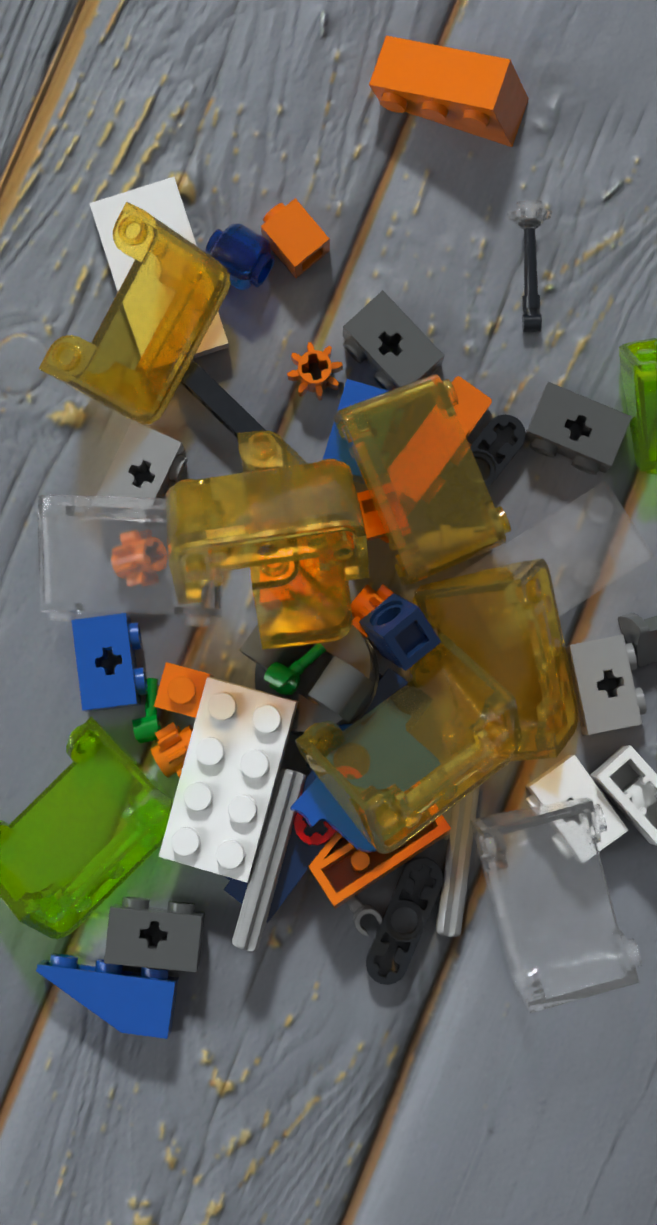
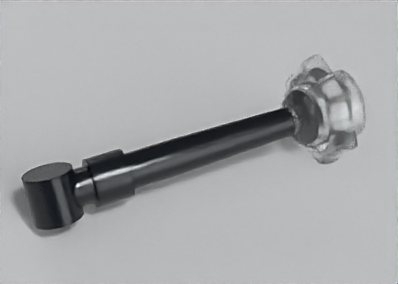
M539 200L516 202V210L507 212L508 219L524 230V295L522 296V307L525 310V314L522 315L523 332H541L542 328L541 314H538L540 295H538L535 229L539 228L545 220L550 219L552 212L544 209L542 201Z

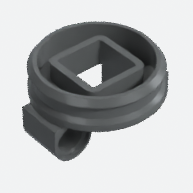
M265 612L239 650L257 663L255 669L256 690L299 701L290 733L299 737L319 739L334 727L343 724H355L368 710L376 694L379 681V665L371 643L350 622L332 614L314 613L303 615L284 624ZM318 642L327 650L325 653L333 657L308 694L318 704H314L296 691L291 695H282L270 688V683L264 679L265 672L271 664L279 662L289 668Z

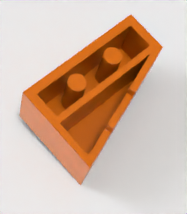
M387 35L369 83L380 105L389 111L396 113L407 112L509 147H513L529 100L511 59Z
M428 796L380 850L375 852L360 851L336 831L308 867L330 903L336 909L447 836L451 831V827L431 797Z

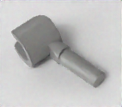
M355 896L346 902L348 908L353 913V922L358 932L362 935L369 936L366 929L360 925V919L363 915L373 914L378 922L382 923V918L374 906L363 904Z

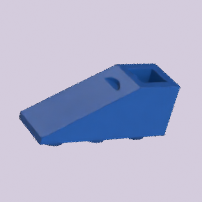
M58 953L51 954L50 960H43L37 964L36 972L121 1033L168 1039L171 1034L179 977L168 976L169 970L142 967L141 972L123 970V965L107 964L102 959L96 960V966L78 964L77 956Z

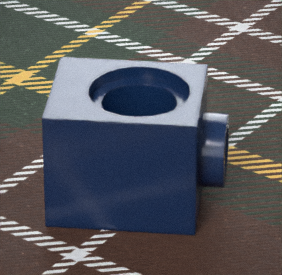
M395 593L359 621L381 656L405 671L441 643V640L421 609Z

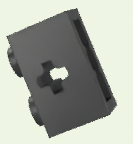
M383 290L343 326V337L346 339L343 343L345 350L359 364L365 360L377 372L373 378L381 389L398 393L402 400L410 395L442 365L444 354ZM383 341L388 346L393 345L395 342L398 344L397 357L392 352H388L385 355L381 354Z
M548 382L526 430L525 440L531 442L530 448L537 453L552 458L558 453L572 459V466L580 471L592 475H597L598 470L606 473L614 462L632 416ZM573 423L581 426V436L577 441L569 438L571 435L569 428Z
M122 897V904H114L110 907L104 963L197 972L200 967L205 913L195 912V904L168 901V907L164 909L149 907L150 899ZM154 921L159 922L161 931L168 932L167 936L162 937L157 945L152 943V936L144 934V929L150 928Z

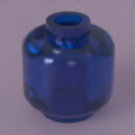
M240 223L231 224L224 231L217 229L210 237L206 246V253L210 254L208 264L210 272L238 290H246L252 286L256 288L261 286L273 268L275 257L271 255L272 247L265 237Z

